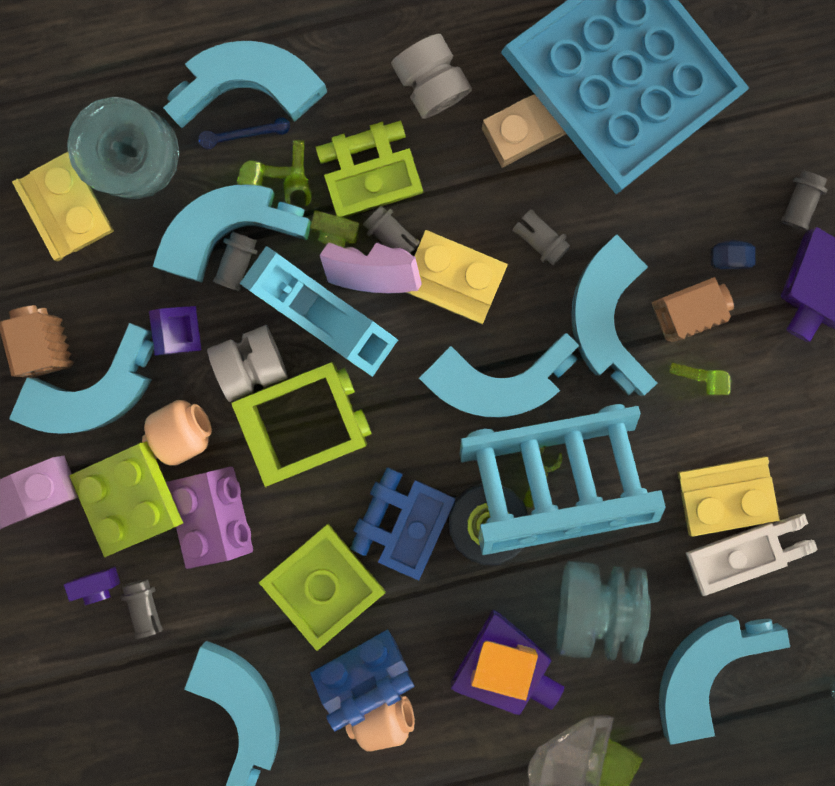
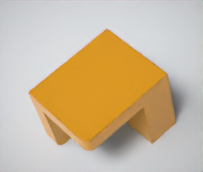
M484 641L476 670L472 672L471 684L473 687L526 701L538 654L535 649L517 644V648Z

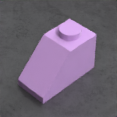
M65 456L52 457L0 479V529L79 498L69 477L72 473Z

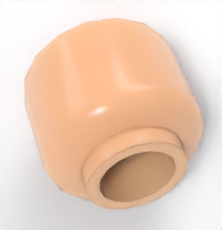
M176 400L151 413L146 418L144 425L145 435L142 436V442H148L155 459L158 458L166 465L176 466L202 453L207 448L212 428L206 413L197 404L191 405L184 400Z
M400 695L401 700L395 704L388 706L385 703L364 715L365 720L354 727L351 724L346 725L348 736L351 739H356L359 746L369 752L403 745L408 738L409 732H413L415 725L414 712L409 699L406 696L402 697Z

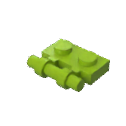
M401 120L388 125H383V122L370 125L371 130L346 138L344 134L331 137L332 142L316 147L321 164L338 159L341 170L324 175L338 220L423 193L410 148L392 153L389 144L390 142L406 138ZM374 147L377 148L379 158L358 165L353 164L351 154Z

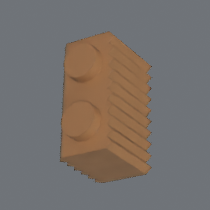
M715 277L651 302L665 340L670 342L683 340L685 337L693 336L704 330L711 329V327L728 322L731 317L729 311L734 309L733 300L725 284L718 285Z
M36 305L17 308L9 311L10 319L0 322V333L12 376L32 378L72 367L74 362L69 360L71 353L66 351L69 345L64 342L67 336L62 334L65 328L60 325L63 319L58 316L49 315L46 308L37 309Z

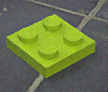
M147 441L69 475L104 557L183 524Z
M329 524L324 526L259 582L316 651L386 592Z

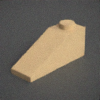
M535 94L484 119L482 124V131L502 168L566 135V132Z

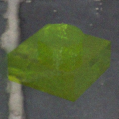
M316 210L310 226L313 232L320 234L319 242L324 244L329 242L343 248L346 241L356 244L360 231L358 222Z
M602 735L581 775L597 786H629L643 759L640 755Z

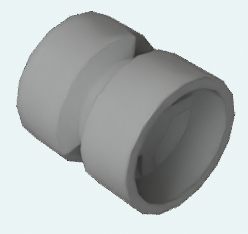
M434 34L420 40L401 52L391 62L403 86L413 87L414 91L410 98L422 119L444 111L472 91V87L461 68L451 67L450 62L453 59V54L441 34Z
M267 325L243 334L242 341L238 344L230 339L207 349L217 381L229 402L253 393L255 384H260L266 388L288 379L282 357Z

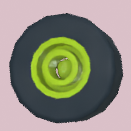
M480 483L466 489L455 500L449 515L450 535L455 547L468 560L481 565H499L513 559L523 548L482 555L478 539L480 525L487 523L486 521L490 518L483 484ZM502 486L508 514H512L514 518L528 516L529 514L524 502L511 489Z

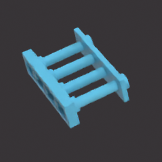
M621 404L610 405L601 409L597 414L494 432L492 429H480L470 433L467 438H462L460 444L461 462L477 460L490 518L486 521L487 523L480 525L478 539L482 555L659 522L666 508L662 491L648 493L647 489L641 488L627 431H633L636 428L641 414L639 406L625 408ZM609 435L624 493L620 495V498L603 501L602 497H597L583 440ZM565 443L579 502L576 503L575 507L559 510L558 506L552 504L539 448ZM521 451L535 510L531 512L532 515L514 518L507 511L495 456Z

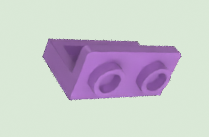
M232 466L166 482L183 521V524L177 526L176 530L186 569L229 561L253 552L251 531L246 521L240 496V485Z

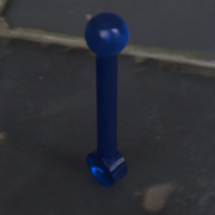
M280 117L272 124L214 134L211 131H203L199 135L198 141L203 148L212 149L218 142L272 132L284 135L289 131L290 123L286 118Z

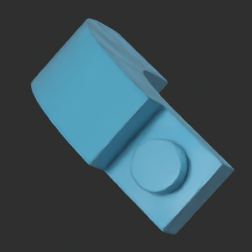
M235 41L204 50L185 63L196 79L190 84L188 81H184L176 86L167 97L170 102L163 108L183 128L222 93L236 88H253L271 96L295 122L327 93V89L313 70L290 52L263 42Z
M233 185L219 188L195 199L174 218L161 240L153 267L202 283L211 253L219 240L227 233L245 226H259L307 240L312 222L310 219L303 217L305 210L297 206L279 202L277 209L271 208L275 195L271 188L256 185Z
M615 235L590 260L578 280L572 301L573 334L576 343L579 345L578 349L582 358L595 376L601 375L611 366L615 370L611 378L626 394L630 395L635 391L639 396H645L657 382L621 344L615 330L614 313L618 299L623 291L648 266L618 235Z
M267 246L240 282L246 289L372 377L398 341V339L335 296Z
M129 323L108 372L98 383L87 389L72 392L39 378L27 377L9 419L38 431L58 434L91 431L116 421L137 404L152 379L136 373L139 366L145 367L153 353L154 346L153 342L150 341L152 331Z
M565 333L529 369L510 378H494L480 373L450 346L419 379L440 399L461 411L484 417L518 415L544 404L560 391L548 377L554 373L559 378L574 364L577 358L572 352L579 345Z
M730 614L709 621L689 634L668 661L660 686L659 709L664 736L670 745L715 736L709 707V694L717 674L724 666L737 658L789 648L790 643L787 629L778 623L773 624L772 619H759L745 623L746 630H740L739 620Z
M205 641L199 649L184 690L218 703L230 714L235 722L239 736V748L226 786H255L260 770L253 768V766L256 765L270 771L278 750L280 724L274 697L263 677L249 662L233 651Z

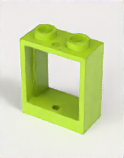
M331 362L231 403L265 487L367 446L365 436L372 433L363 410L360 409L354 412L348 395L355 393L345 368L337 370L335 363ZM326 378L351 440L281 468L257 406Z

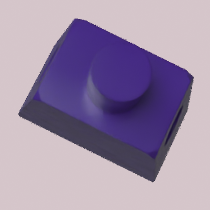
M818 227L806 231L781 294L783 300L798 308L786 330L806 342L812 340L821 323L835 329V237Z
M492 609L450 681L451 689L455 692L516 715L521 714L530 698L552 710L559 701L564 686L544 675L551 662L550 656L494 609ZM484 641L517 648V644L536 650L538 658L526 701L472 686V672L476 670Z

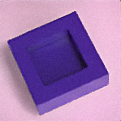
M196 306L161 308L149 311L155 356L201 350Z
M112 567L73 579L65 583L64 587L69 602L83 598L84 604L88 605L111 597L109 589L119 585L120 580L116 567Z

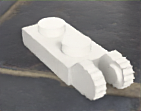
M805 514L794 515L773 524L765 523L685 552L700 594L706 596L788 566L787 562L816 552L818 549L814 540H803L782 550L777 537L802 529L803 526L808 524Z

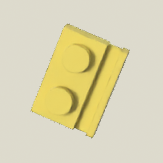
M68 151L31 171L27 176L12 181L53 260L58 262L72 252H77L114 232L71 152Z
M425 230L415 254L422 285L418 291L405 293L483 325L508 264Z
M763 456L677 472L678 479H680L681 495L689 536L693 537L780 521L772 477L768 467V457Z

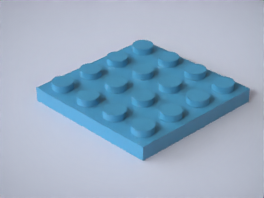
M567 0L507 44L501 52L615 194H618L749 89L747 84L678 0Z

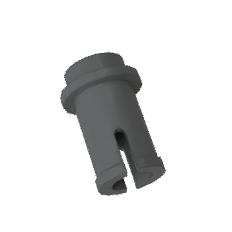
M801 171L799 178H794L793 184L796 187L784 217L782 216V223L799 230L808 231L821 194L826 195L828 191L825 188L827 179L811 172Z
M380 206L363 223V226L369 230L366 234L369 237L373 234L386 247L392 249L401 248L411 253L420 243L418 239L416 240L391 216L394 212L392 209L387 211Z
M531 209L522 219L535 232L523 222H518L512 231L515 234L517 233L542 256L540 258L541 262L548 261L551 265H554L568 251L571 245L565 241L567 236L564 233L559 236Z
M232 231L230 238H225L223 241L227 246L213 282L240 291V282L247 270L251 256L258 253V250L254 249L257 240Z
M148 579L123 585L124 594L120 597L121 601L127 602L135 631V638H144L163 631L152 593L156 591L155 586H150Z

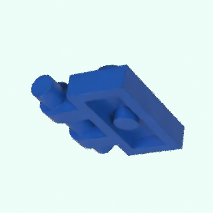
M386 467L380 483L375 481L370 492L373 498L364 518H359L354 527V531L357 534L350 549L366 556L372 542H378L385 546L378 563L419 581L456 498L417 480L414 481L408 496L400 493L396 488L403 474ZM389 504L402 509L392 532L379 527Z
M388 629L310 673L322 705L329 713L326 717L334 731L348 724L354 727L365 720L364 715L385 703L388 706L395 704L401 700V694L415 687L413 680L407 672L408 668L395 639Z

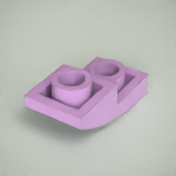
M328 242L320 254L327 281L334 285L373 293L418 291L422 285L416 257L401 248L392 249L376 243L368 256H365L355 248H343Z

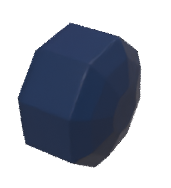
M730 240L718 243L711 248V266L713 269H749L755 265V246L750 243Z

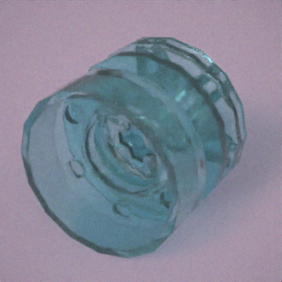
M120 97L96 100L80 111L70 127L67 144L71 166L83 182L97 191L133 200L153 196L166 187L177 170L180 154L176 134L166 119L134 100ZM125 145L132 146L138 150L135 158L128 157L122 153Z
M567 560L563 572L558 611V655L589 659L596 639H601L603 641L606 661H614L617 657L621 641L624 662L636 664L640 659L650 623L651 600L648 594L646 570L644 568L632 567L625 587L624 569L622 566L614 565L607 585L601 584L597 563Z

